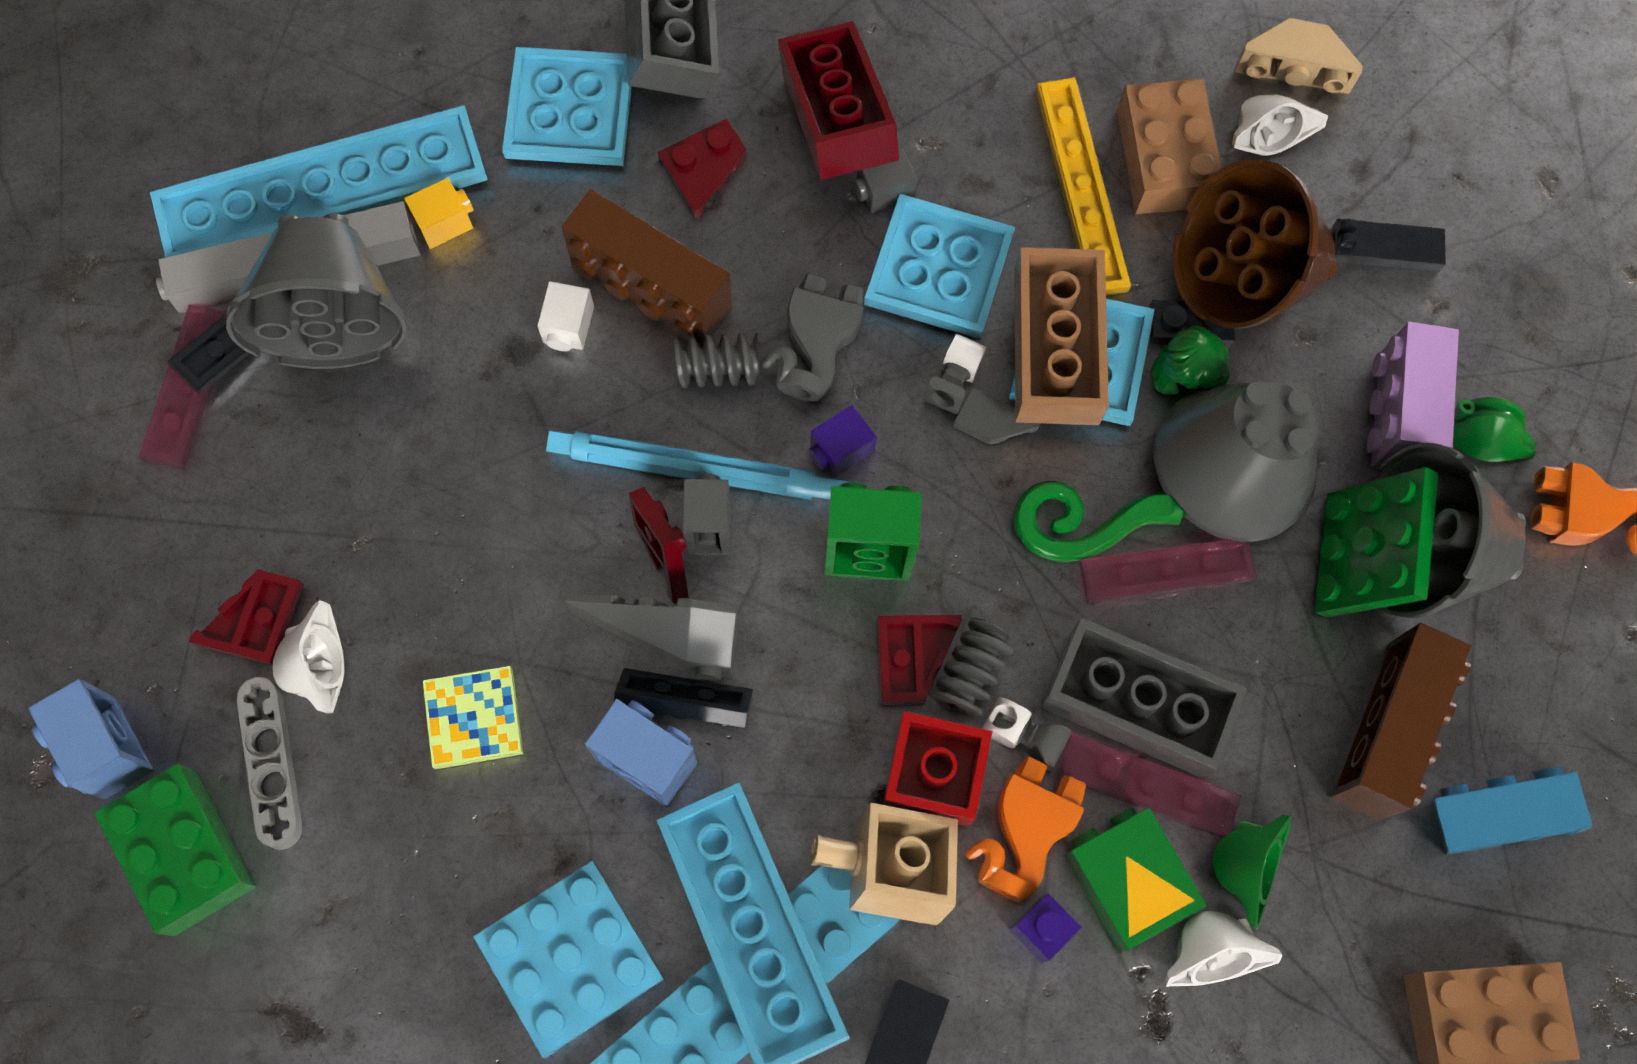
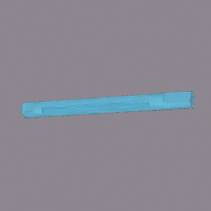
M554 430L549 431L546 447L547 452L570 455L572 460L683 479H694L695 476L700 474H714L721 479L729 480L730 487L811 501L812 497L830 500L831 486L840 487L842 483L853 482L818 476L816 471L582 431H575L574 434Z

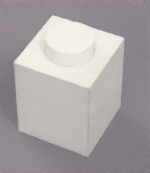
M549 281L537 325L543 343L558 351H569L571 348L584 349L594 309L590 289Z

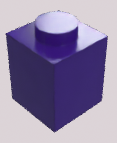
M852 404L811 431V447L808 451L815 464L821 470L827 468L833 478L875 452L877 436Z
M1047 893L1040 897L1009 930L1041 963L1050 961L1082 927Z

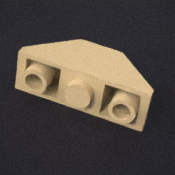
M1289 18L1246 43L1237 62L1235 72L1248 74L1253 78L1284 81L1294 86L1304 85L1325 89L1330 93L1349 94L1362 73L1363 65L1329 25Z

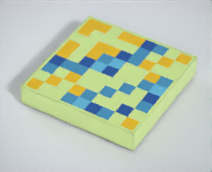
M511 666L423 680L432 767L435 770L524 754L514 674Z

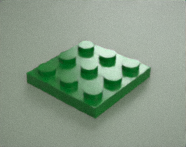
M1424 467L1327 494L1314 613L1328 618L1427 600L1438 472Z

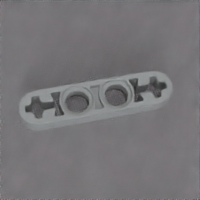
M253 677L246 680L240 686L237 692V707L255 833L263 845L283 850L292 847L302 834V819L284 699L281 689L276 684L263 677ZM258 689L270 694V698L263 700V712L270 718L274 716V720H262L259 707L250 703L251 699L257 697ZM266 729L274 730L278 736L276 746L267 753H259L255 747V740L258 734ZM272 772H279L284 779L282 790L275 796H265L261 789L263 779ZM287 802V807H278L280 820L289 823V828L282 831V838L279 839L278 836L269 834V828L276 826L275 812L270 809L265 810L264 807L265 805L279 806Z

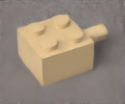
M870 803L855 823L854 842L826 838L821 835L814 837L810 852V864L849 870L851 875L849 910L937 926L956 907L958 819Z

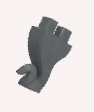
M811 273L805 275L799 288H793L787 308V331L797 351L808 364L810 372L797 369L796 353L787 346H778L772 349L761 362L763 368H770L775 362L779 361L776 373V387L784 394L805 402H816L823 398L830 390L834 380L835 356L839 350L856 338L863 316L862 288L849 284L842 285L838 299L824 296L827 280Z

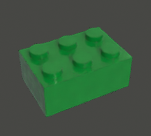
M845 482L840 487L831 486L825 575L910 581L919 547L922 493L912 492L911 488L901 485L888 486L885 490L867 489L866 485L858 482Z
M176 764L94 812L154 933L175 937L257 887L196 771Z

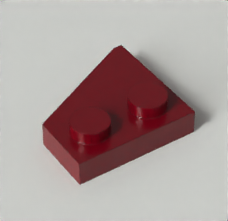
M727 118L658 151V159L694 219L699 218L703 214L705 204L715 192H720L727 183L728 175L736 171L747 157L746 147Z
M645 487L629 492L634 525L648 550L656 570L663 567L666 572L667 593L671 601L676 603L678 598H688L682 551L687 549V545L678 526L671 527L662 502L660 500L654 501Z
M257 570L242 585V589L237 595L229 597L217 609L220 614L202 632L196 630L191 635L189 642L194 646L273 666L275 652L285 637L286 629L289 628L304 584L298 579Z
M961 615L878 616L877 640L880 705L925 703L962 622Z

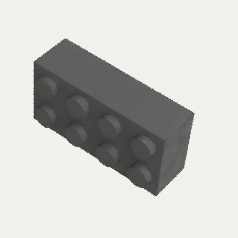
M625 0L628 86L703 99L719 75L715 0Z
M1081 617L1070 634L1041 708L1206 779L1218 771L1248 688Z

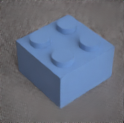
M78 679L28 708L35 721L31 725L33 735L44 748H49L55 760L51 764V769L57 780L64 787H71L80 790L84 794L88 793L106 800L154 771L117 699L99 688Z
M616 699L585 743V746L596 761L668 808L698 764L693 750L694 747L690 744L692 740L672 725H669L666 730L659 727L657 722L652 719L654 714L641 704L632 700L627 706Z

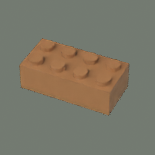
M1021 247L1014 268L1015 423L1100 425L1109 407L1105 250Z

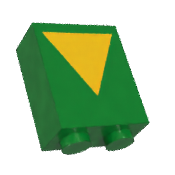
M1133 807L1109 819L1113 828L1098 835L1095 828L1071 840L1075 849L1064 855L1119 953L1134 948L1207 906L1150 808L1138 814Z

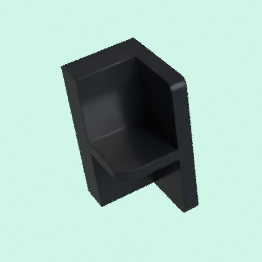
M897 980L882 1019L879 1020L877 1025L878 1029L865 1064H927L950 1000L906 981Z

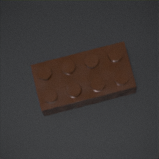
M591 189L561 226L571 260V267L577 274L587 280H591L593 277L603 283L606 290L617 299L625 300L627 298L638 305L640 311L654 321L662 319L672 326L675 333L685 340L688 339L689 335H694L695 340L703 344L705 335L710 334L712 337L732 310L730 272Z
M1421 622L1388 644L1330 798L1379 821L1419 805L1426 791V783L1422 781L1426 768L1433 765L1441 750V742L1437 740L1441 727L1448 724L1456 708V702L1452 700L1455 689L1464 682L1471 667V662L1466 659L1472 645Z

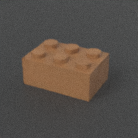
M1204 79L1125 85L1117 108V116L1135 214L1185 210L1188 201L1199 186L1208 177L1221 169Z
M1561 962L1403 974L1418 1064H1533L1581 1060Z

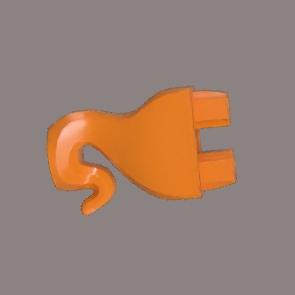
M1571 462L1564 468L1544 466L1534 476L1533 489L1535 492L1552 495L1553 498L1552 505L1540 503L1534 507L1531 514L1530 528L1549 534L1550 543L1572 546L1588 544L1615 529L1629 516L1633 515L1637 518V488H1615L1607 484L1588 466ZM1637 524L1631 526L1626 534V544L1635 556H1637Z
M1026 756L1014 774L1007 778L996 807L1000 829L1016 862V872L1010 873L1004 870L1005 852L1001 844L994 839L981 840L965 853V857L971 860L984 854L985 859L978 873V882L988 889L1017 902H1023L1037 891L1044 876L1046 856L1049 849L1054 843L1066 837L1076 828L1085 809L1081 807L1086 787L1084 782L1071 776L1063 775L1055 793H1052L1039 786L1048 766L1029 756Z

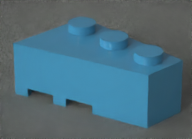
M1560 766L1533 772L1535 780L1516 783L1515 776L1512 775L1487 780L1488 788L1470 792L1468 784L1440 789L1442 797L1434 798L1432 805L1446 855L1497 847L1526 840H1540L1543 837L1566 833L1567 835L1576 834L1592 828V821L1577 772L1564 774Z

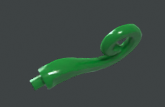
M1044 481L1032 485L1023 492L1016 503L1013 524L1016 534L1024 546L1032 553L1050 561L1069 563L1083 561L1104 552L1141 526L1155 524L1179 525L1182 517H1185L1188 513L1176 502L1172 495L1168 497L1164 491L1153 492L1131 500L1088 535L1074 540L1053 539L1043 534L1037 526L1036 511L1039 505L1048 499H1058L1064 504V515L1053 519L1050 523L1051 530L1057 534H1067L1074 531L1080 525L1084 516V506L1081 497L1073 487L1059 481Z

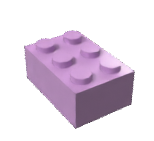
M1408 321L1396 336H1391L1384 350L1376 354L1372 366V375L1377 377V386L1371 396L1369 406L1370 414L1374 415V428L1371 429L1367 439V452L1372 453L1371 468L1384 470L1380 465L1386 459L1410 445L1437 443L1453 447L1459 329Z

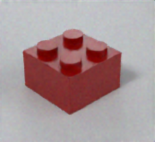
M904 711L899 724L882 805L958 819V825L970 827L976 818L992 731Z

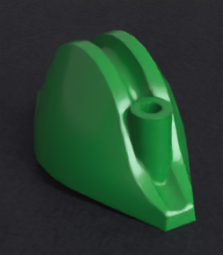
M1483 397L1473 400H1461L1455 407L1453 446L1463 453L1488 462L1534 458L1536 454V442L1525 427V412L1514 402L1497 397Z
M1281 815L1264 826L1241 820L1238 830L1232 831L1223 837L1214 851L1213 869L1220 886L1226 894L1242 905L1247 913L1250 927L1255 930L1259 929L1292 823L1290 815Z

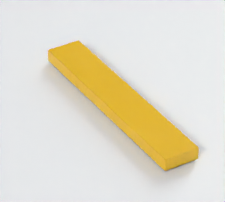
M1076 78L1037 83L1036 94L1076 248L1105 250L1106 296L1129 292L1131 283Z

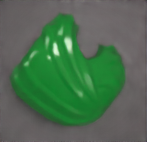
M1191 326L1176 334L1164 349L1158 353V357L1151 368L1154 386L1160 393L1168 395L1179 393V389L1176 386L1177 383L1182 384L1187 389H1198L1200 386L1207 389L1226 385L1230 378L1229 350L1223 341L1210 330L1202 326Z

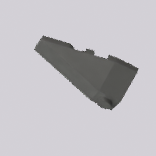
M564 592L563 602L568 612L688 671L695 672V677L708 681H720L722 676L732 677L740 627L737 605L678 598L677 607H671L657 601L654 597L640 596L639 599L634 600L633 604H625L623 598L615 595Z

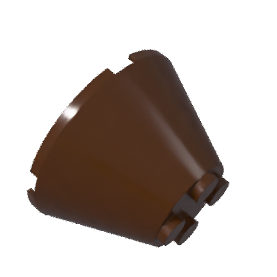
M1245 159L1226 165L1216 171L1199 186L1188 201L1185 210L1189 212L1184 221L1181 234L1175 233L1173 271L1183 300L1199 318L1223 328H1250L1272 319L1315 293L1326 280H1330L1335 275L1337 270L1332 235L1306 185L1293 171L1271 161Z

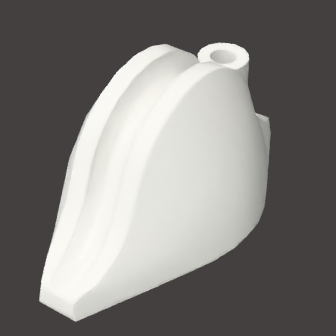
M1281 95L1255 96L1242 104L1241 117L1239 118L1238 129L1234 132L1232 145L1236 149L1254 154H1277L1323 129L1326 126L1328 115L1289 97Z
M319 600L311 607L299 625L286 629L285 637L275 652L272 669L276 684L282 690L307 698L316 710L324 713L334 712L344 679V655L331 606L329 603Z
M1204 911L1192 916L1184 925L1177 944V961L1168 970L1165 977L1166 987L1206 985L1229 980L1277 964L1283 955L1276 947L1256 938L1247 919L1237 920L1223 912Z

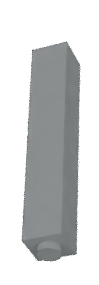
M404 201L343 215L347 217L348 225L357 231L377 266L421 256L413 220ZM274 232L158 259L161 276L156 277V284L161 298L164 301L169 300L179 313L233 301Z

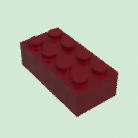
M851 21L778 39L783 78L820 180L899 161L897 124L855 22Z

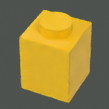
M449 178L404 198L412 218L429 249L473 229L468 213L474 211L465 191L463 189L455 191Z

